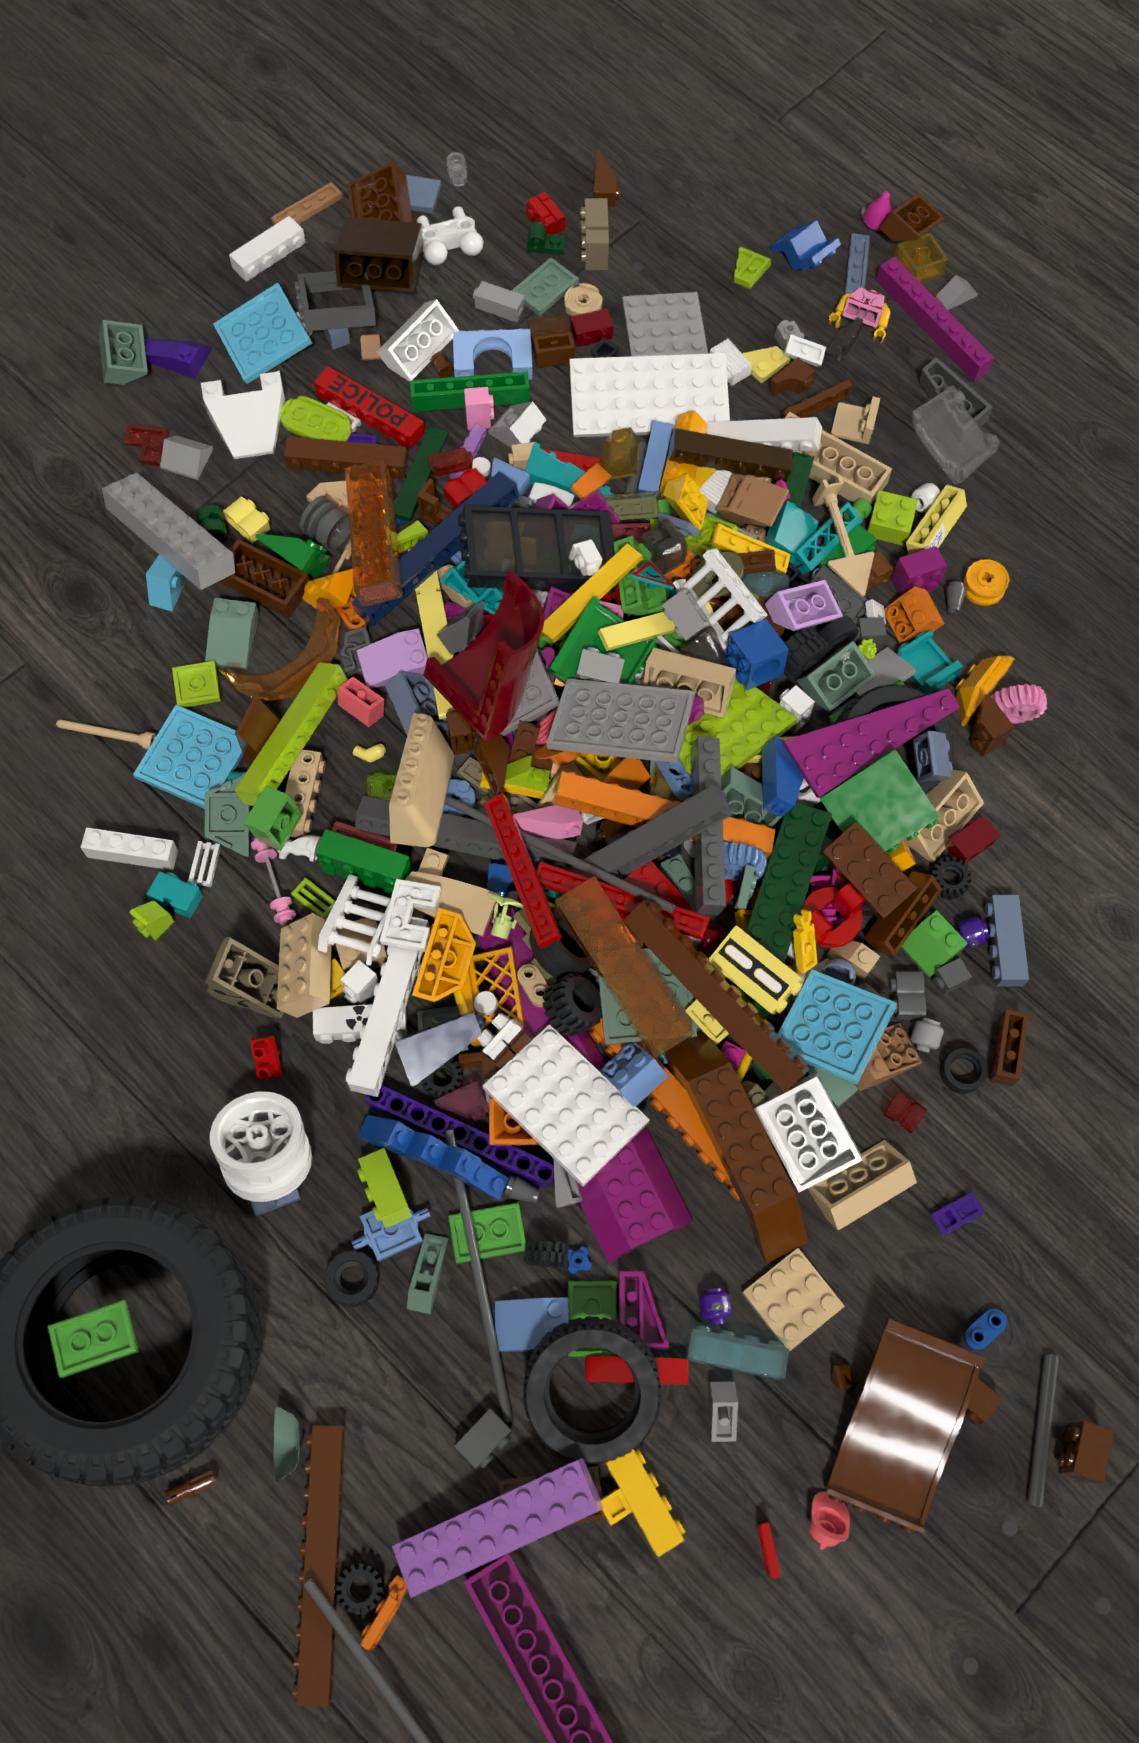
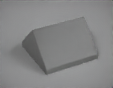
M177 435L165 438L160 468L198 480L213 451V446Z

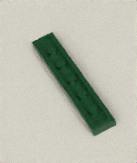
M429 426L391 510L392 518L407 522L411 521L418 506L417 495L430 479L448 438L447 430Z

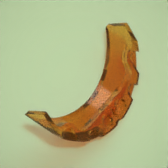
M321 597L316 599L317 615L312 635L303 651L285 667L275 672L258 676L236 674L223 667L219 671L236 690L247 696L266 701L296 697L318 663L330 664L333 656H336L340 619L330 601Z

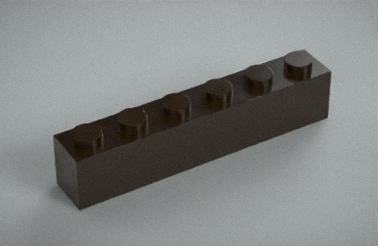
M675 428L670 439L669 461L696 465L697 467L714 468L719 471L725 470L737 474L753 475L758 478L764 477L776 481L780 479L786 481L792 472L793 450Z

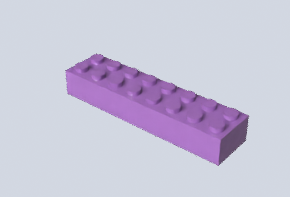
M582 1458L392 1546L412 1598L604 1509L585 1461Z

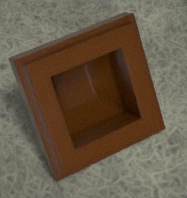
M849 1363L833 1367L831 1382L840 1391L856 1387Z

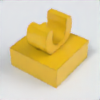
M620 1488L614 1489L600 1499L604 1507L601 1511L609 1525H613L633 1512Z

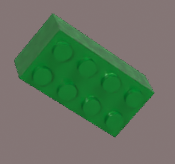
M325 829L315 852L320 868L324 873L329 875L338 874L345 880H347L349 874L357 876V881L362 882L366 887L383 889L389 895L393 893L396 879L405 880L412 872L409 856Z

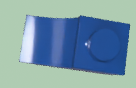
M489 863L487 890H494L499 895L504 896L509 895V892L517 891L507 863Z

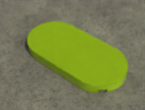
M299 396L298 399L293 400L292 398L282 406V424L285 429L304 438L346 441L351 434L352 426L346 414L314 399Z

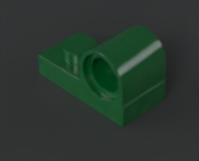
M538 222L532 223L529 226L527 253L564 255L565 235L546 234V227Z

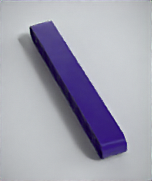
M382 1085L380 1093L383 1095L380 1100L372 1101L370 1099L371 1095L365 1094L367 1103L372 1109L432 1135L443 1142H446L445 1131L454 1130V1134L457 1131H464L466 1137L462 1140H456L458 1148L466 1149L480 1159L540 1187H549L554 1183V1167L547 1161L512 1145H489L488 1134ZM395 1102L403 1103V1107L399 1111L392 1110L391 1106ZM415 1112H423L424 1117L421 1120L416 1121L412 1119V1115ZM437 1121H443L445 1127L442 1130L433 1129V1124ZM483 1140L487 1142V1147L483 1150H478L475 1148L476 1142ZM500 1150H505L509 1155L505 1160H499L496 1157V1153ZM521 1160H527L530 1166L526 1170H521L517 1167V1163ZM541 1170H548L551 1173V1177L543 1180L539 1178L538 1173Z

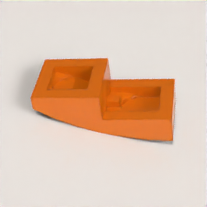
M597 463L582 475L570 489L582 499L596 489L599 490L610 481L612 476Z

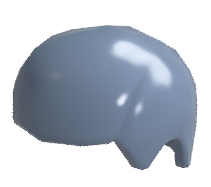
M841 958L829 960L822 969L823 974L850 985H853L855 982V968L850 962Z

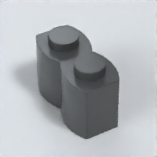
M895 972L893 978H890L889 988L890 992L894 993V1000L891 1001L896 1002L897 1005L894 1011L896 1020H922L926 1016L923 972Z

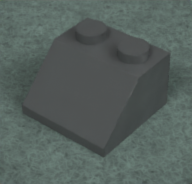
M483 600L453 617L437 633V637L450 655L456 652L461 653L477 638L476 635L482 629L485 605Z

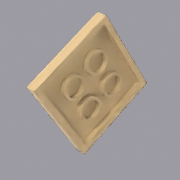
M799 1248L742 1292L787 1352H790L844 1307L843 1303Z

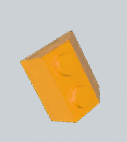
M353 568L308 581L305 585L302 599L320 612L346 605L359 570Z

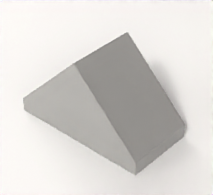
M955 275L935 298L949 310L976 297L977 292L967 280Z

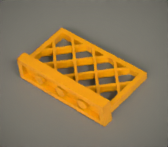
M509 947L473 955L462 992L468 1011L474 1010L476 1015H481L485 1027L481 1028L482 1032L493 1021L492 1019L499 1009L507 1013V1017L510 1020L513 1017L525 1027L513 948ZM508 954L509 962L504 969L495 964L500 956ZM485 960L489 963L482 974L476 970V961ZM493 966L502 971L495 982L486 977ZM505 974L512 978V984L508 990L498 985ZM484 979L493 984L488 992L493 993L496 987L505 992L498 1002L497 1010L489 1015V1017L480 1014L474 1006L476 996L481 993L479 992V986ZM508 996L514 998L516 1003L511 1012L502 1007ZM499 1029L497 1030L494 1036H496L500 1032ZM478 1039L470 1043L475 1048L483 1047Z

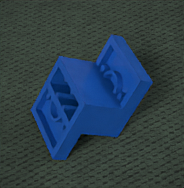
M816 220L795 227L772 244L770 249L772 253L779 251L781 254L785 253L793 271L798 269L804 271L811 266L813 268L817 267L823 262L822 259L824 257L827 258L836 253L835 249L841 243L838 238L827 241Z

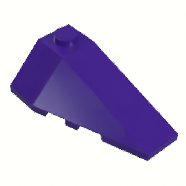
M144 338L147 363L194 379L212 350L210 346L195 341Z

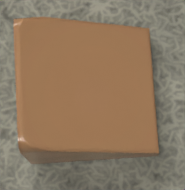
M361 335L362 360L381 359L377 353L381 348L380 335Z

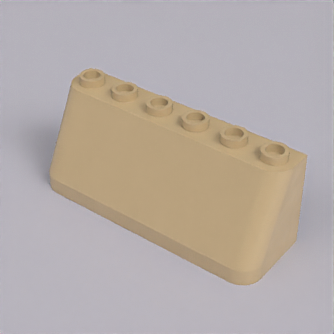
M413 713L389 804L390 843L430 847L437 840L454 767L455 755L432 717L426 714Z

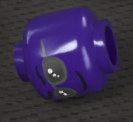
M973 917L958 923V930L956 931L968 943L965 948L969 949L986 943L989 932L985 920L981 921L980 918Z
M723 1288L706 1289L704 1294L700 1295L701 1317L705 1320H710L711 1325L725 1323V1318L732 1315L730 1294L723 1291Z

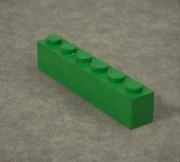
M528 372L410 380L413 412L465 408L464 389L488 387L489 395H493L494 405L530 402Z

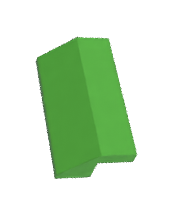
M633 536L615 541V554L626 544H629L642 554L643 557L619 581L623 613L650 616L664 612L665 608L662 604L669 600L668 588L657 586L656 589H648L649 583H642V581L630 577L633 571L647 561L652 562L666 577L661 541L656 538L638 544Z

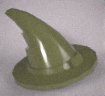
M720 552L741 579L744 571L742 559L736 553ZM703 560L696 567L692 576L706 564V560ZM711 570L692 589L698 597H701L719 581V577ZM724 587L713 598L719 596L731 598V592L728 588ZM751 592L754 598L758 601L759 595L754 592Z

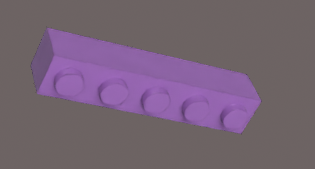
M475 424L470 429L469 436L465 438L464 445L459 450V455L455 457L453 466H450L449 473L451 479L460 478L463 472L469 470L472 460L476 457L487 436L486 427Z

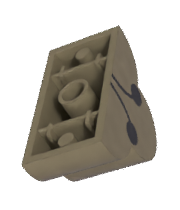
M230 937L223 938L205 980V983L209 986L207 992L216 999L237 1007L249 1008L273 1018H282L284 1012L277 1009L279 966Z

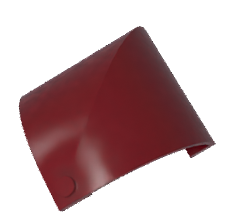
M515 572L506 574L502 588L504 595L501 603L482 633L466 649L444 664H441L435 657L427 658L423 674L485 742L503 732L514 718L524 694L544 626V613L538 598Z

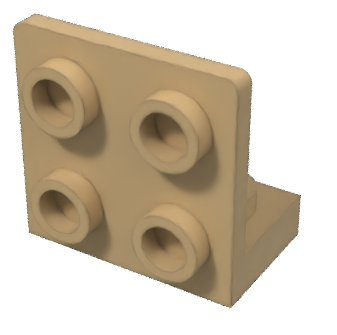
M872 397L871 404H866V408L839 402L831 435L869 444L880 398Z

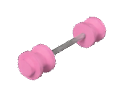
M255 837L251 843L252 849L258 852L255 855V860L259 863L266 862L277 899L270 903V908L277 912L274 916V921L281 925L289 924L296 917V912L289 908L292 904L291 898L281 897L270 863V860L277 856L276 850L259 842Z

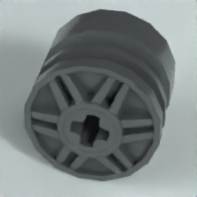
M319 496L303 512L299 527L300 531L313 540L316 539V542L328 551H334L349 537L353 529L354 517L341 507H337L327 497Z

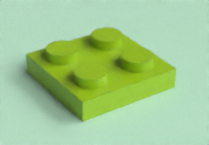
M214 661L172 668L178 706L185 708L221 701Z

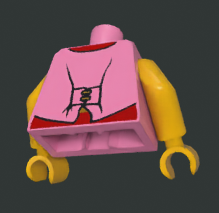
M858 288L855 292L842 296L835 309L836 313H832L829 316V325L832 321H837L835 328H838L842 314L844 317L875 328L879 327L875 331L872 340L874 342L876 336H880L882 338L881 343H883L886 336L884 329L887 328L890 309L884 303L885 296L878 294L875 290Z

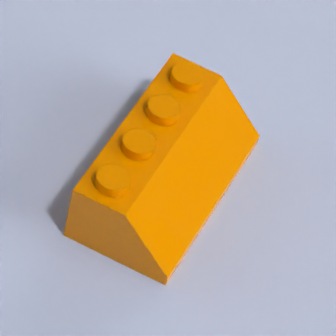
M695 410L678 415L675 428L706 434L708 424ZM668 454L659 490L661 491V498H664L663 493L667 481L686 473L692 480H695L697 466L669 461Z

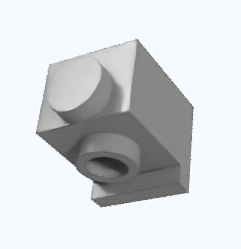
M783 320L776 328L775 337L783 352L790 334L804 339V334L800 332L795 321Z

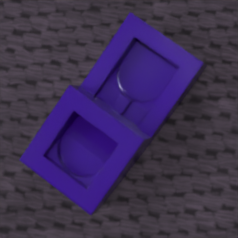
M970 1192L931 1214V1216L945 1236L984 1214L985 1211L974 1193Z

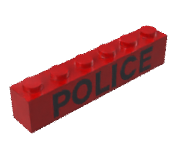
M329 366L314 381L316 395L320 399L327 400L336 407L363 421L368 427H373L384 436L396 440L401 446L412 449L425 434L423 420Z

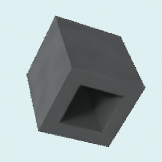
M884 617L859 618L856 625L859 629V633L855 638L857 643L861 645L863 639L868 640L871 638L876 646L883 645L887 635Z
M961 958L937 969L932 976L935 987L941 990L943 995L967 984L972 978Z

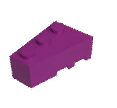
M619 1271V1323L631 1328L632 1332H636L650 1350H668L670 1347L644 1271Z

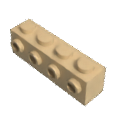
M302 750L291 766L285 794L290 796L303 815L290 837L299 838L306 836L307 832L311 831L312 820L310 818L312 812L315 813L317 806L315 797L316 793H320L321 790L320 775L321 773L324 774L326 768V761H323L321 752Z

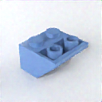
M636 1042L626 1045L617 1056L607 1062L599 1071L632 1107L637 1106L668 1077L657 1061Z

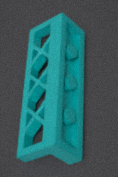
M849 502L839 509L842 520L845 510L851 516V518L843 521L847 535L862 522V519ZM832 516L794 552L802 563L797 567L801 570V574L812 571L840 543L837 531L830 534V524H834ZM817 537H825V541L820 546H817ZM804 549H812V554L808 558L802 553Z

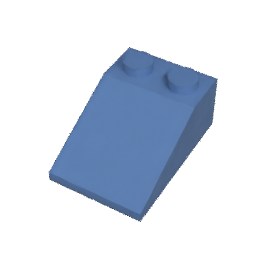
M568 1298L495 1301V1334L499 1352H532L548 1332H552L553 1328L563 1322L568 1323Z

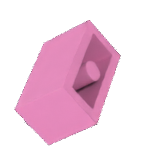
M488 387L464 389L468 430L473 428L475 424L491 428V420L494 419L493 395H489Z

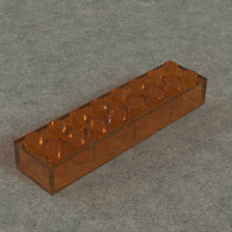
M384 459L345 468L354 592L362 607L402 598L392 479Z
M595 876L555 900L554 905L648 1054L657 1059L695 1034Z

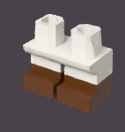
M502 1013L491 1022L500 1032L494 1036L486 1028L482 1035L477 1038L484 1047L482 1051L496 1062L495 1065L499 1069L512 1060L535 1037L515 1018L510 1020Z

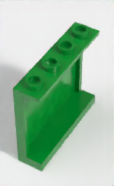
M593 596L568 634L547 672L565 684L567 678L579 679L575 678L581 651L591 647L598 649L601 654L615 653L620 655L621 659H625L619 684L635 685L636 681L634 678L637 673H642L646 666L644 662L646 657L650 655L653 648H657L655 642L658 637L655 636L653 639L606 651L598 631L601 628L626 621L599 605L600 600Z
M896 749L890 751L820 797V800L828 812L832 814V818L842 833L851 824L857 822L884 852L888 851V853L899 848V842L904 839L910 841L918 836V830L926 827V829L934 826L938 823L937 818L940 817Z

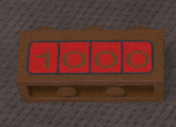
M1006 1009L999 1016L990 1075L991 1082L1013 1086L1020 1080L1029 1014Z

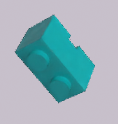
M159 871L147 892L150 901H155L166 909L170 905L175 908V913L191 919L203 897L199 886L191 881L185 883L179 880L178 876L170 872L164 874Z

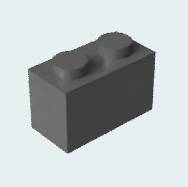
M489 1409L454 1447L475 1469L479 1466L484 1469L494 1458L491 1453L497 1447L503 1449L511 1440L509 1434L512 1431Z

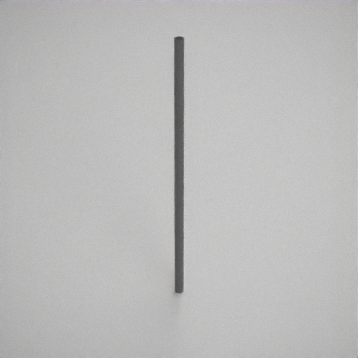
M449 796L446 798V805L493 827L487 814ZM520 831L525 843L640 899L654 901L661 909L669 913L674 912L676 905Z
M454 1130L445 1131L447 1145L457 1147ZM454 1178L503 1422L507 1423L513 1421L467 1193L464 1182Z
M310 1578L303 1584L304 1588L417 1743H431L312 1578Z

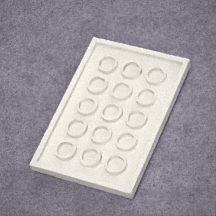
M550 1024L483 1085V1089L582 1187L650 1121L636 1106L632 1107L607 1078Z

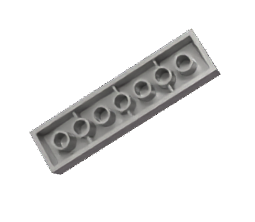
M138 473L131 474L102 488L106 509L200 590L235 573L233 553Z

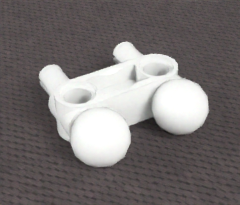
M462 207L453 209L455 219L430 225L426 216H420L417 219V223H422V250L428 263L440 265L447 258V250L460 247L464 254L468 256H475L483 249V239L475 229V222L472 218L465 216Z

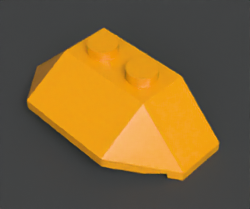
M995 656L982 659L978 666L974 664L967 673L969 675L967 680L962 679L956 687L958 693L955 699L960 705V708L957 710L962 726L965 727L978 710L985 695L992 692L1009 670L1015 658L1012 656Z
M438 908L412 996L436 1002L463 988L476 942L461 914Z

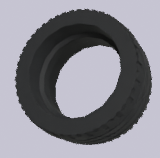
M557 908L552 911L561 937L570 951L565 948L560 939L544 948H540L532 929L529 935V943L539 965L548 974L556 979H561L569 973L582 974L596 963L597 939L596 933L584 920L583 916L568 908Z

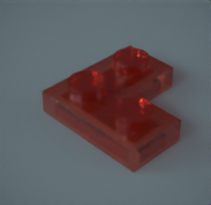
M128 424L124 442L127 446L142 447L139 457L140 464L160 466L164 439L168 438L169 433L164 428Z

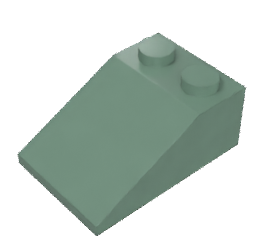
M214 598L209 621L205 662L214 661L216 666L247 670L260 617L256 603Z

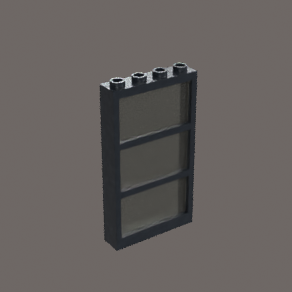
M464 505L462 514L458 516V526L462 527V531H460V544L464 546L461 551V560L465 561L463 579H467V587L502 589L506 574L515 572L532 590H549L551 587L563 591H577L593 575L583 576L580 569L576 567L574 560H570L569 555L573 544L592 539L603 559L600 568L615 555L610 512ZM618 583L608 592H615Z

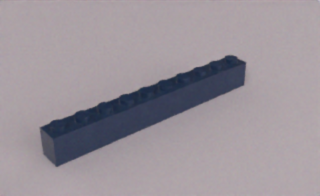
M501 472L491 477L487 483L479 490H476L465 502L461 503L436 528H433L427 536L417 542L410 551L402 555L393 566L389 567L385 573L355 597L352 604L356 614L374 627L463 547V544H460V531H462V527L458 526V516L462 514L464 505L508 507L519 497L516 483ZM473 521L474 537L490 522Z

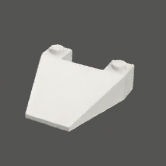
M280 371L260 374L262 390L225 396L221 380L201 383L207 413L234 459L274 453L281 424V409L285 403Z

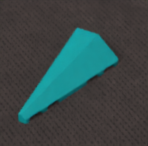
M535 442L525 472L530 474V485H533L535 482L547 484L577 496L570 488L586 472L570 462L565 463L556 459L555 453L551 451L548 454L539 448V443ZM607 485L599 489L602 495L613 494L610 492L611 488Z
M476 553L477 571H490ZM462 561L457 567H452L440 579L441 583L464 595L475 604L483 600L485 603L484 609L493 615L496 613L504 595L501 588L467 587V579H463L465 561Z

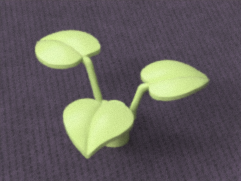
M488 893L487 896L497 901L492 921L494 924L490 934L508 939L511 928L515 929L517 923L515 919L511 922L512 917L506 915L508 904L522 909L524 907L514 899ZM548 902L551 910L561 908L556 904ZM498 903L500 904V906L504 905L502 914L499 913V915Z

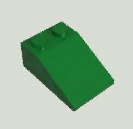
M256 534L255 536L298 569L317 578L320 577L332 558L326 554V548L310 539L306 542L300 538L266 534Z

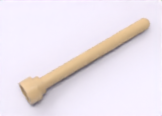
M58 720L56 722L58 728L139 743V746H142L143 749H149L156 738V734L150 732L138 735L66 720Z

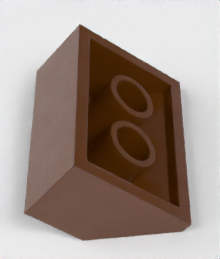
M917 193L891 211L880 229L892 241L918 240L945 218Z

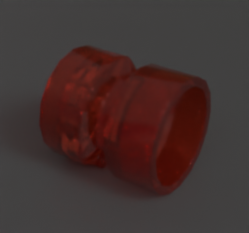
M899 1090L883 1115L892 1122L899 1121L900 1127L911 1134L925 1115L927 1108L917 1101L911 1103V1098Z

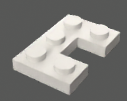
M396 879L380 943L382 945L425 952L431 932L430 928L411 925L410 920L414 907L430 910L437 909L441 887Z

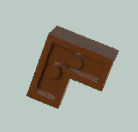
M429 479L417 495L419 517L421 520L437 527L455 510L439 503V499L435 497L434 480Z

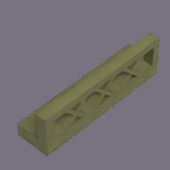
M661 491L603 495L620 520L658 517V501L661 498Z

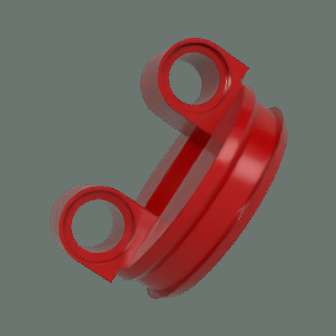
M848 883L842 889L836 887L818 889L810 894L804 902L802 909L811 912L810 923L814 924L817 945L827 948L842 947L851 942L860 930L863 919L860 906L864 904L866 899L851 883ZM829 904L846 919L833 931H831L833 926L820 913Z

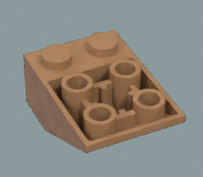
M733 474L715 510L729 522L772 527L789 490L747 475Z
M900 1023L885 1029L857 1084L859 1091L876 1086L922 1064Z

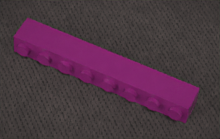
M896 257L880 265L876 282L973 381L986 375L990 370L994 357Z

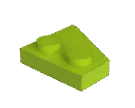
M740 247L734 282L751 289L771 266V259Z

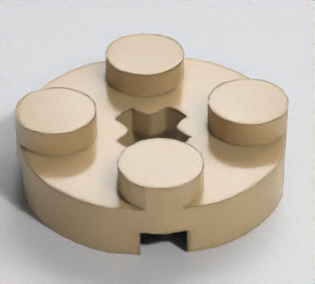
M581 283L579 287L575 288L572 286L565 293V311L567 314L574 316L601 310L602 295L591 284ZM583 299H585L586 303H581L579 301H583Z

